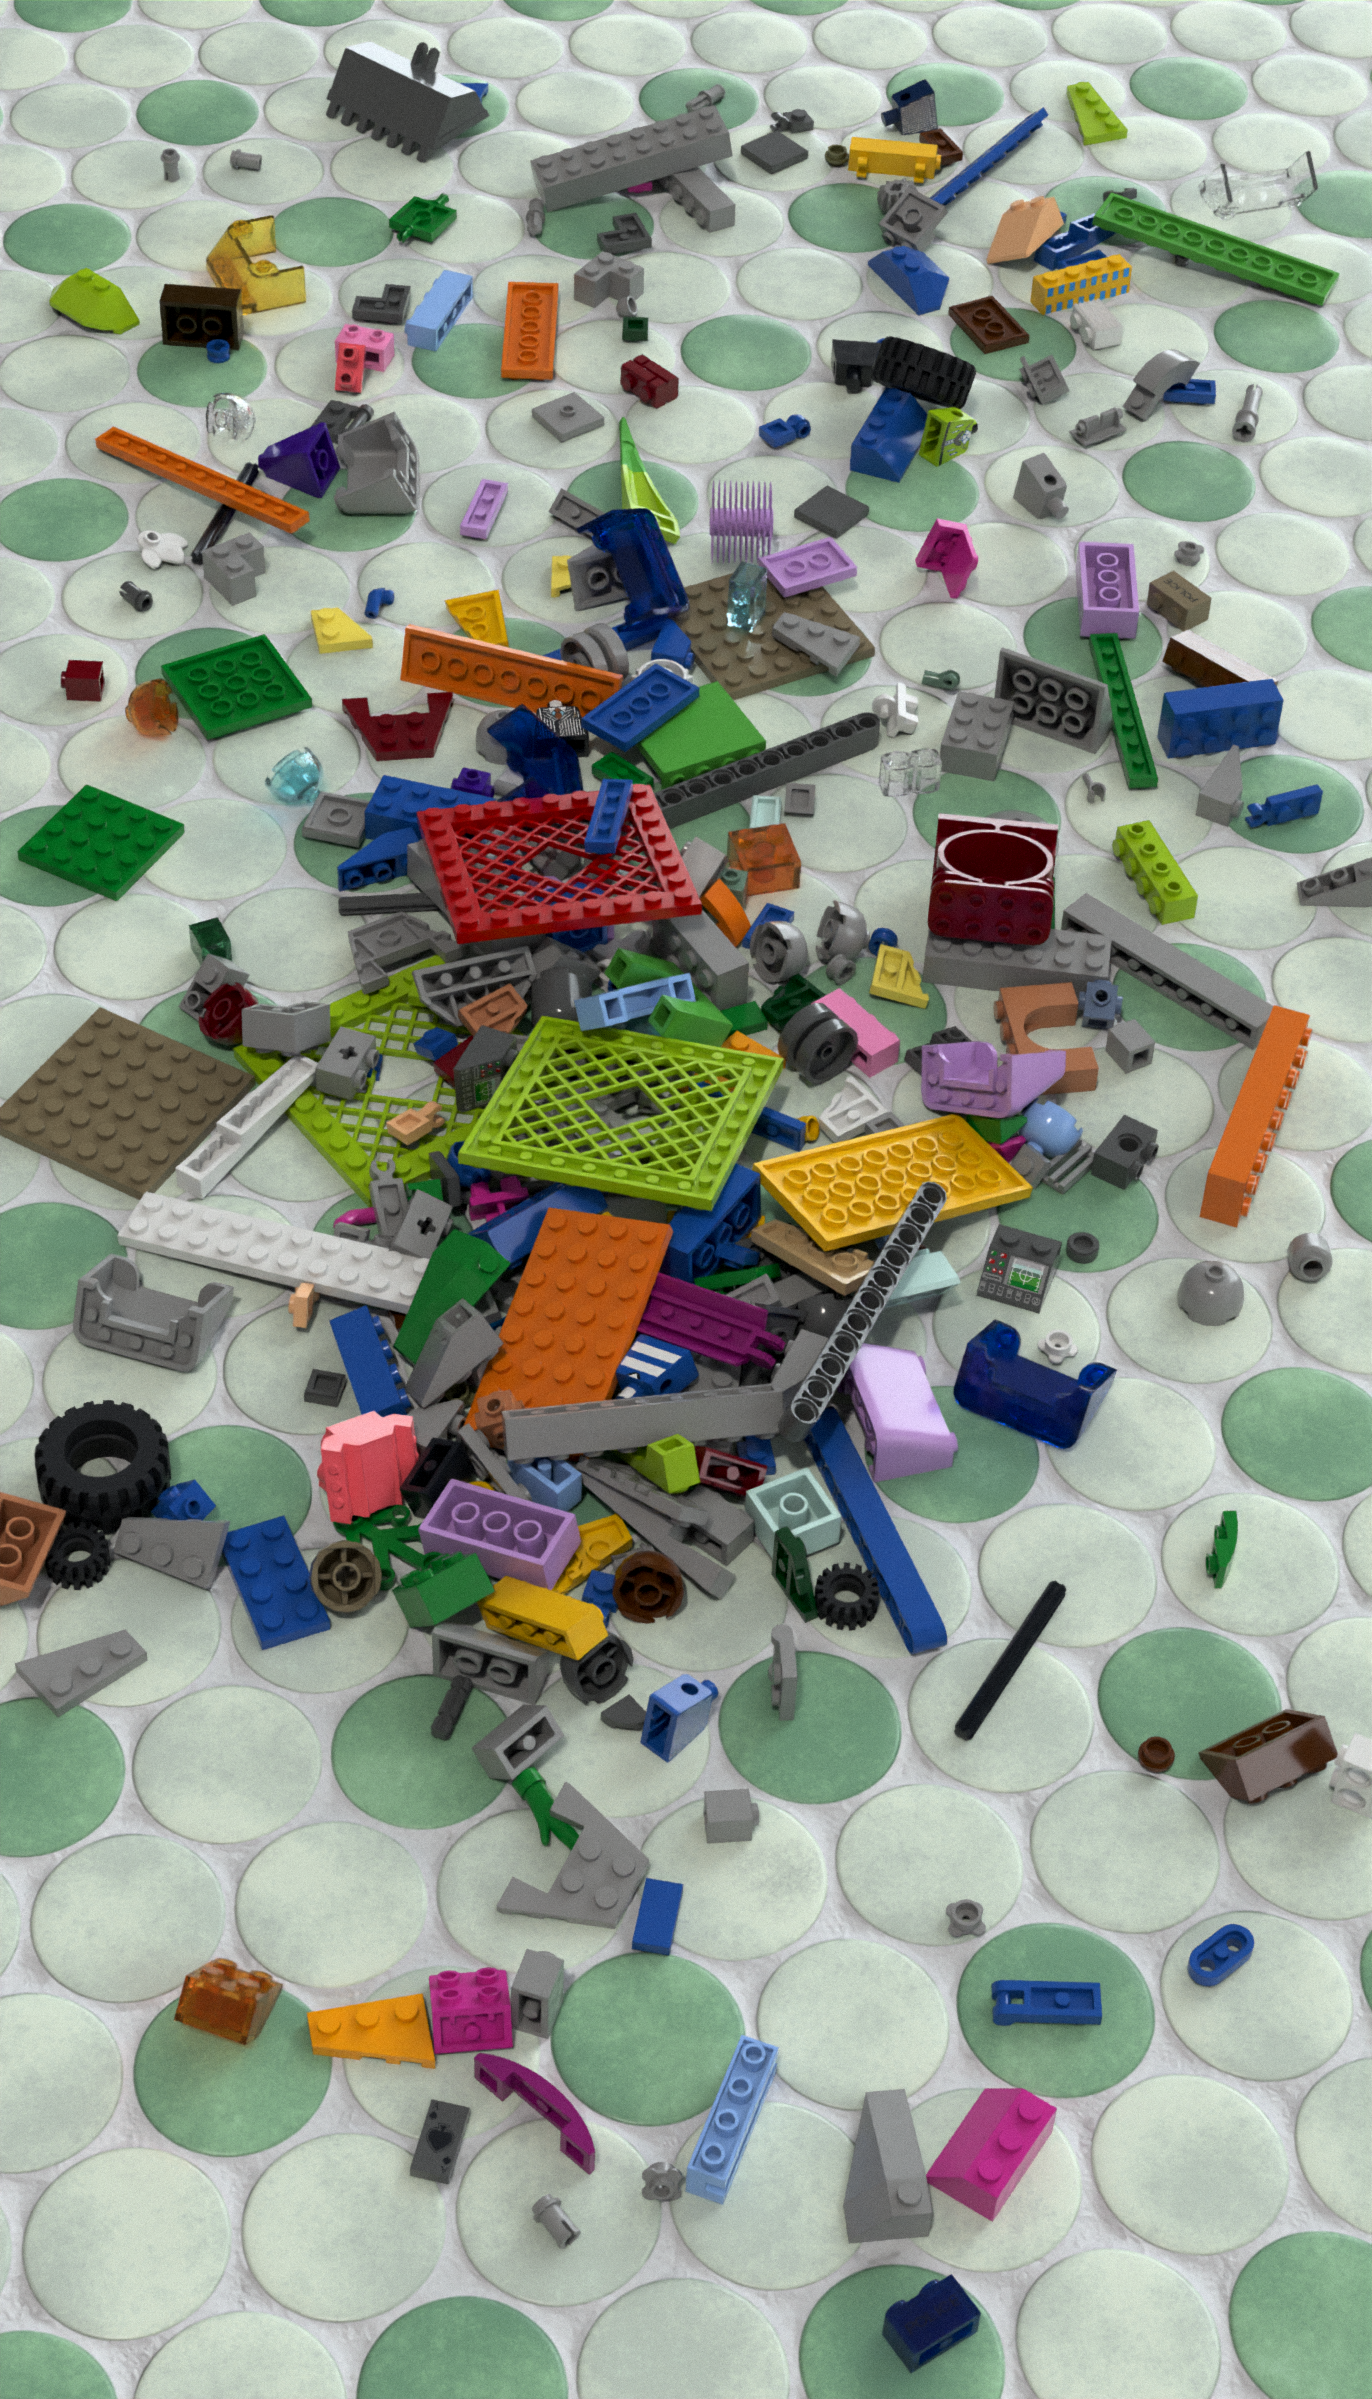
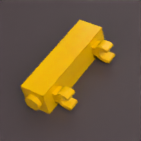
M852 137L848 171H856V177L866 178L867 173L914 177L915 183H924V178L934 179L935 169L940 170L941 155H937L938 145Z

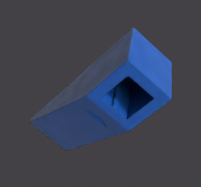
M412 826L383 833L337 866L339 892L406 876L407 844L419 842Z

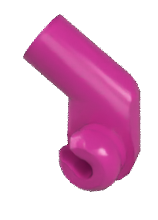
M373 1207L345 1212L335 1219L333 1228H335V1224L338 1222L355 1226L376 1223Z

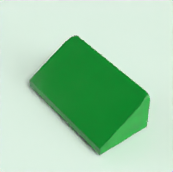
M966 1114V1122L985 1141L1002 1144L1027 1123V1117L1016 1114L1013 1117L993 1118Z

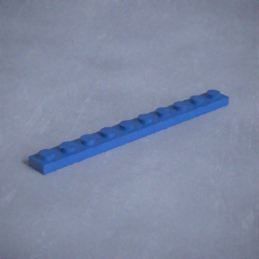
M1043 107L1026 117L933 194L930 199L944 206L956 198L955 193L957 195L962 193L969 187L967 183L972 184L981 177L980 172L983 174L994 167L992 162L995 164L1006 157L1005 151L1009 153L1019 146L1017 141L1021 143L1031 136L1030 132L1033 133L1043 126L1041 121L1048 116L1045 108Z

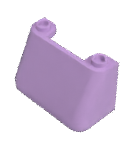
M969 1041L922 1045L921 1093L923 1102L928 1108L933 1110L993 1118L1013 1117L1063 1077L1066 1067V1051L1047 1050L1045 1052L1027 1054H1001L1000 1061H1003V1063L997 1068V1052L993 1045L988 1042Z
M863 1343L838 1385L837 1392H843L844 1395L849 1394L866 1435V1451H870L874 1455L873 1465H869V1472L873 1482L952 1467L953 1453L958 1451L957 1439L954 1432H949L926 1378V1367L922 1356H917L916 1352L912 1350Z

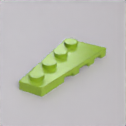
M1089 82L1067 85L1066 94L1071 109L1075 112L1074 118L1079 124L1078 130L1080 135L1083 136L1082 142L1084 146L1127 138L1128 129Z

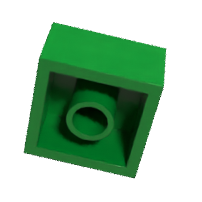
M461 1551L451 1555L445 1553L429 1562L430 1568L422 1571L417 1569L400 1578L402 1584L392 1589L410 1628L437 1625L495 1591L477 1554L463 1555Z

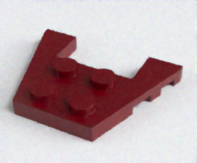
M453 692L427 693L429 713L411 712L399 715L382 714L380 716H370L367 697L342 699V711L344 714L349 715L354 729L359 730L362 735V741L376 761L433 758L442 736V728L448 719V711L453 705Z

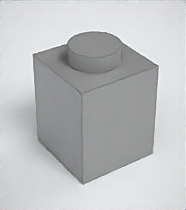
M1135 1019L1109 1028L1105 1051L1127 1074L1152 1064L1155 1041Z
M749 1788L704 1791L703 1815L707 1844L752 1841V1828L759 1825L758 1804L751 1803Z

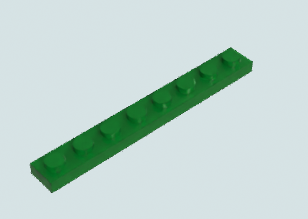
M1090 634L1089 646L1099 682L1105 683L1108 686L1112 708L1111 726L1128 788L1157 787L1158 776L1118 634Z

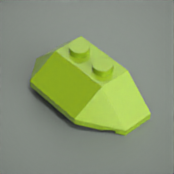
M87 267L67 277L53 288L49 299L50 306L86 327L99 330H113V333L121 335L140 324L139 318L121 288Z

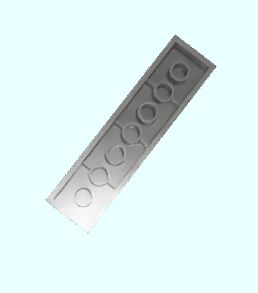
M713 105L663 121L660 120L647 126L633 128L627 132L610 135L597 141H590L574 148H567L554 154L544 155L530 160L536 188L547 212L729 158L733 155L729 131L716 106Z

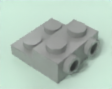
M908 187L880 221L879 227L883 233L882 237L891 245L897 242L900 244V247L906 246L923 252L935 238L933 230L946 216L948 211L945 206Z

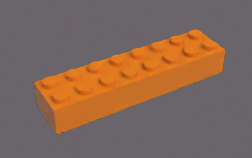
M1276 1005L1273 1006L1208 1171L1199 1217L1236 1228L1241 1215L1247 1217L1252 1203V1198H1249V1194L1255 1195L1260 1182V1176H1257V1173H1264L1269 1156L1265 1152H1272L1277 1135L1273 1131H1280L1285 1114L1281 1110H1288L1292 1097V1092L1289 1089L1296 1088L1300 1076V1071H1297V1068L1303 1069L1308 1051L1303 1049V1046L1308 1047L1313 1029L1307 1028L1310 1015Z

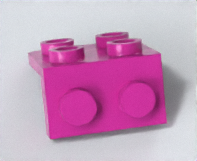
M937 518L915 562L917 567L942 572L950 598L957 599L960 592L965 589L967 579L972 570H975L977 567L978 555L975 552L972 537L966 524Z

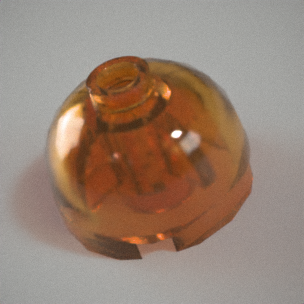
M159 678L137 685L129 696L128 706L125 708L126 717L143 735L162 737L171 735L170 730L174 732L177 729L178 709L176 703L170 702L168 695L173 694L165 680Z

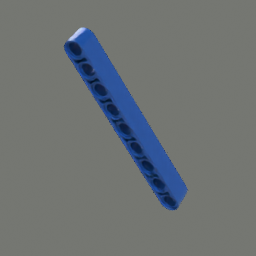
M833 1406L825 1408L804 1441L867 1569L872 1572V1578L876 1577L878 1581L879 1593L908 1652L913 1655L947 1645V1633L944 1623L837 1410Z

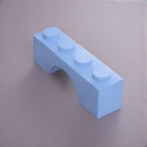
M690 973L664 977L574 1000L581 1031L607 1027L626 1022L632 1018L651 1014L662 994L685 1001L696 1002Z

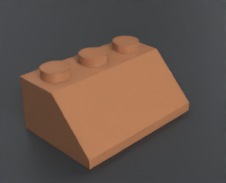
M0 1492V1606L29 1597L65 1519L66 1510Z

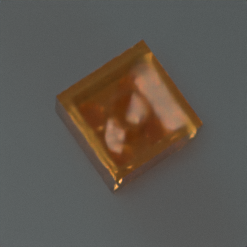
M785 823L728 832V863L731 869L748 871L747 896L799 889L801 860Z

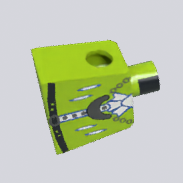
M955 407L929 410L918 455L938 467L965 453L968 449L971 434L976 433L978 430L976 420Z

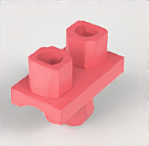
M339 343L335 391L361 393L365 345Z

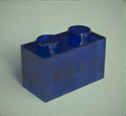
M951 2274L941 2281L934 2279L922 2287L919 2294L909 2301L900 2300L894 2303L885 2313L882 2335L908 2371L913 2373L978 2332L981 2312Z

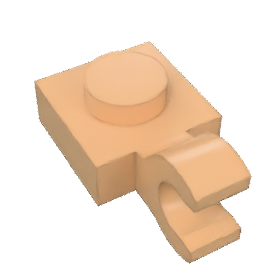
M430 1101L419 1111L410 1108L386 1122L388 1133L409 1145L433 1131L432 1128H438L444 1124V1118L436 1114L442 1110V1106L435 1101Z
M301 1282L299 1288L295 1287V1293L290 1296L288 1312L293 1314V1327L306 1328L313 1315V1305L320 1298V1293L314 1291V1284Z

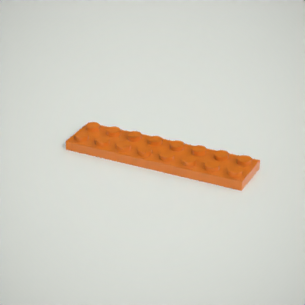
M412 624L405 627L401 681L453 692L536 713L540 707H547L549 702L559 700L564 706L578 707L582 717L622 688L623 675Z

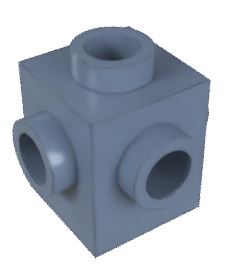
M1107 980L1087 982L1086 992L1080 991L1078 1010H1083L1082 1027L1106 1030L1113 1027L1115 1014L1121 1015L1123 1001L1122 996H1117L1118 985H1112Z

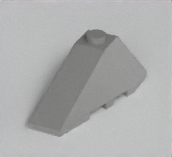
M905 2089L866 2092L843 2203L849 2244L929 2236L932 2208L926 2174Z

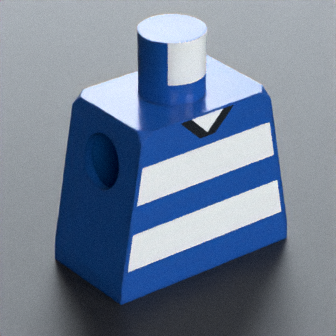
M640 1334L616 1369L617 1380L622 1390L616 1399L679 1393L699 1376L690 1350Z

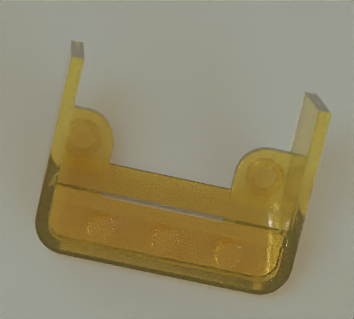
M273 215L233 222L206 257V269L217 288L241 289L243 315L306 303L303 265L278 270L276 265L268 260L252 263L249 258L276 252Z

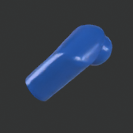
M377 588L370 591L364 615L371 619L377 618L380 606H383V604H393L394 592L392 590H385V588Z

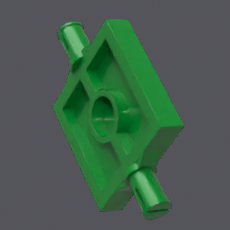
M444 193L440 194L436 200H425L414 196L389 219V228L399 231L397 239L399 242L402 241V243L410 236L432 242L457 219V210L445 206L449 202V198Z

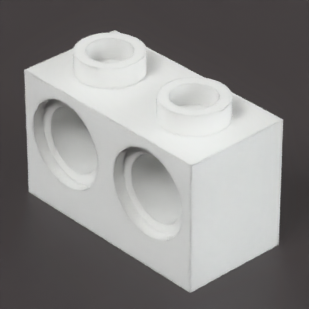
M1355 1733L1350 1745L1342 1744L1335 1761L1336 1767L1329 1782V1786L1335 1788L1331 1802L1372 1819V1739Z

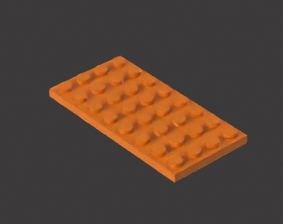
M549 1207L499 1333V1338L504 1344L498 1348V1353L488 1361L463 1426L469 1423L474 1431L478 1430L474 1416L475 1413L479 1412L477 1398L488 1396L495 1391L510 1389L517 1401L522 1400L525 1409L611 1400L618 1383L616 1369L631 1348L671 1240L673 1230L670 1224ZM504 1445L495 1448L504 1450ZM583 1453L569 1454L567 1459L578 1462L579 1456L583 1455Z

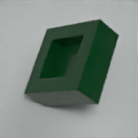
M623 317L622 340L633 342L648 341V318Z

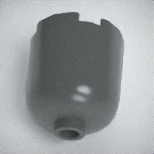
M554 967L540 972V978L531 983V1020L533 1029L541 1016L579 1022L574 1000L592 996V982L587 975L582 973L580 977L579 975L570 973V968Z

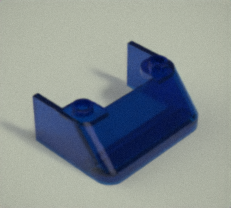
M649 509L611 510L576 528L578 534L592 533L595 547L604 553H611L631 602L625 606L624 620L626 623L617 627L619 633L647 628L665 621L666 618L671 619L679 616L690 609L689 599L658 522Z
M524 704L519 705L487 728V732L506 748V762L513 772H519L523 776L524 781L497 800L498 802L513 801L520 797L530 799L543 797L547 794L564 795L572 794L575 791H584L579 759L573 748Z

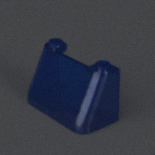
M994 1319L967 1343L954 1385L953 1394L955 1400L961 1407L1054 1447L1061 1449L1072 1447L1082 1436L1111 1388L1117 1369L1103 1363L1092 1362L1081 1370L1078 1380L1019 1356L1021 1337L1018 1331L1011 1325Z

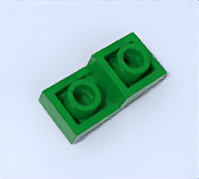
M1236 1511L1222 1512L1220 1525H1215L1212 1551L1206 1554V1572L1208 1575L1212 1574L1215 1588L1223 1587L1230 1572L1238 1535Z

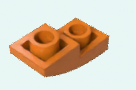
M719 878L712 883L700 900L702 905L718 920L715 925L736 947L742 941L751 925L736 897Z

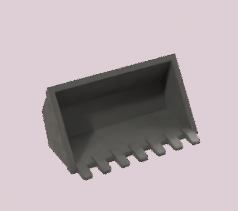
M371 41L345 47L332 87L326 98L330 100L326 116L335 118L342 106L345 108L341 123L349 126L355 114H358L360 118L356 130L364 133L370 121H373L375 126L371 137L375 140H380L385 129H389L390 133L386 145L392 148L396 146L402 135L406 138L401 152L410 155L415 144H420L417 160L420 162H426L431 150L435 151L490 115L484 109L476 91L434 72L440 52L435 47L430 48L428 52L429 47L424 42L417 45L412 61Z

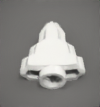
M642 928L633 931L623 939H613L606 945L598 944L586 952L601 971L598 978L608 984L610 979L604 973L618 947L645 954L649 950L652 934Z

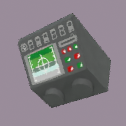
M481 1025L453 1068L458 1111H469L486 1106L519 1054L516 1036Z
M999 1224L989 1246L976 1296L1040 1314L1058 1269L1062 1242Z

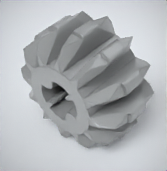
M906 178L902 180L895 179L892 182L886 181V185L880 186V190L877 192V201L883 214L889 212L908 187L918 192L913 181H907Z

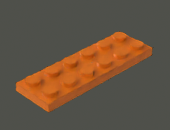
M508 282L501 378L513 380H553L559 283Z

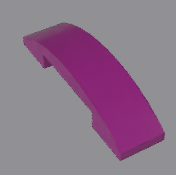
M479 2053L474 2057V2078L502 2102L515 2092L560 2130V2151L588 2175L595 2170V2148L588 2128L575 2107L554 2085L529 2068L506 2058L485 2053Z

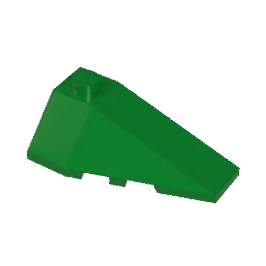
M454 1229L432 1253L393 1348L415 1366L436 1319L462 1298L475 1307L503 1276L511 1263L486 1241Z

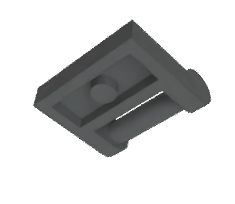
M330 400L311 427L318 423L326 422L332 443L338 444V435L368 422L373 417L374 410L367 404L358 407L341 401ZM351 419H354L350 426L347 429H345V427L348 425Z

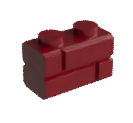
M641 354L635 357L633 361L629 360L622 364L620 385L626 391H630L638 396L643 402H647L658 409L665 405L666 402L669 403L677 399L679 378Z
M694 1446L700 1483L697 1484L742 1498H746V1491L763 1485L767 1472L766 1465L708 1447Z

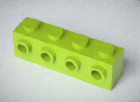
M1150 820L1117 827L1116 838L1112 843L1113 852L1116 857L1121 859L1127 875L1132 877L1139 894L1144 896L1151 913L1156 915L1161 925L1194 918L1198 895Z

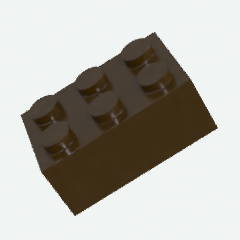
M164 284L159 300L163 345L206 348L208 342L222 339L229 343V350L240 349L244 335L241 289Z

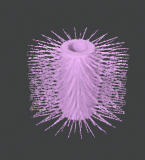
M713 480L712 508H710L709 521L712 563L714 536H717V563L719 559L720 536L723 537V563L725 536H728L729 563L731 536H734V563L736 561L737 536H740V564L742 559V536H745L746 564L748 536H751L752 563L754 536L757 537V564L759 562L760 537H762V557L765 556V537H768V555L771 554V537L773 536L771 481L768 509H766L765 482L763 509L760 508V482L758 484L757 509H755L754 481L752 486V509H749L748 481L746 509H743V482H741L740 508L737 507V481L735 483L734 508H732L731 481L729 508H726L725 483L723 508H720L719 480L718 508H715Z

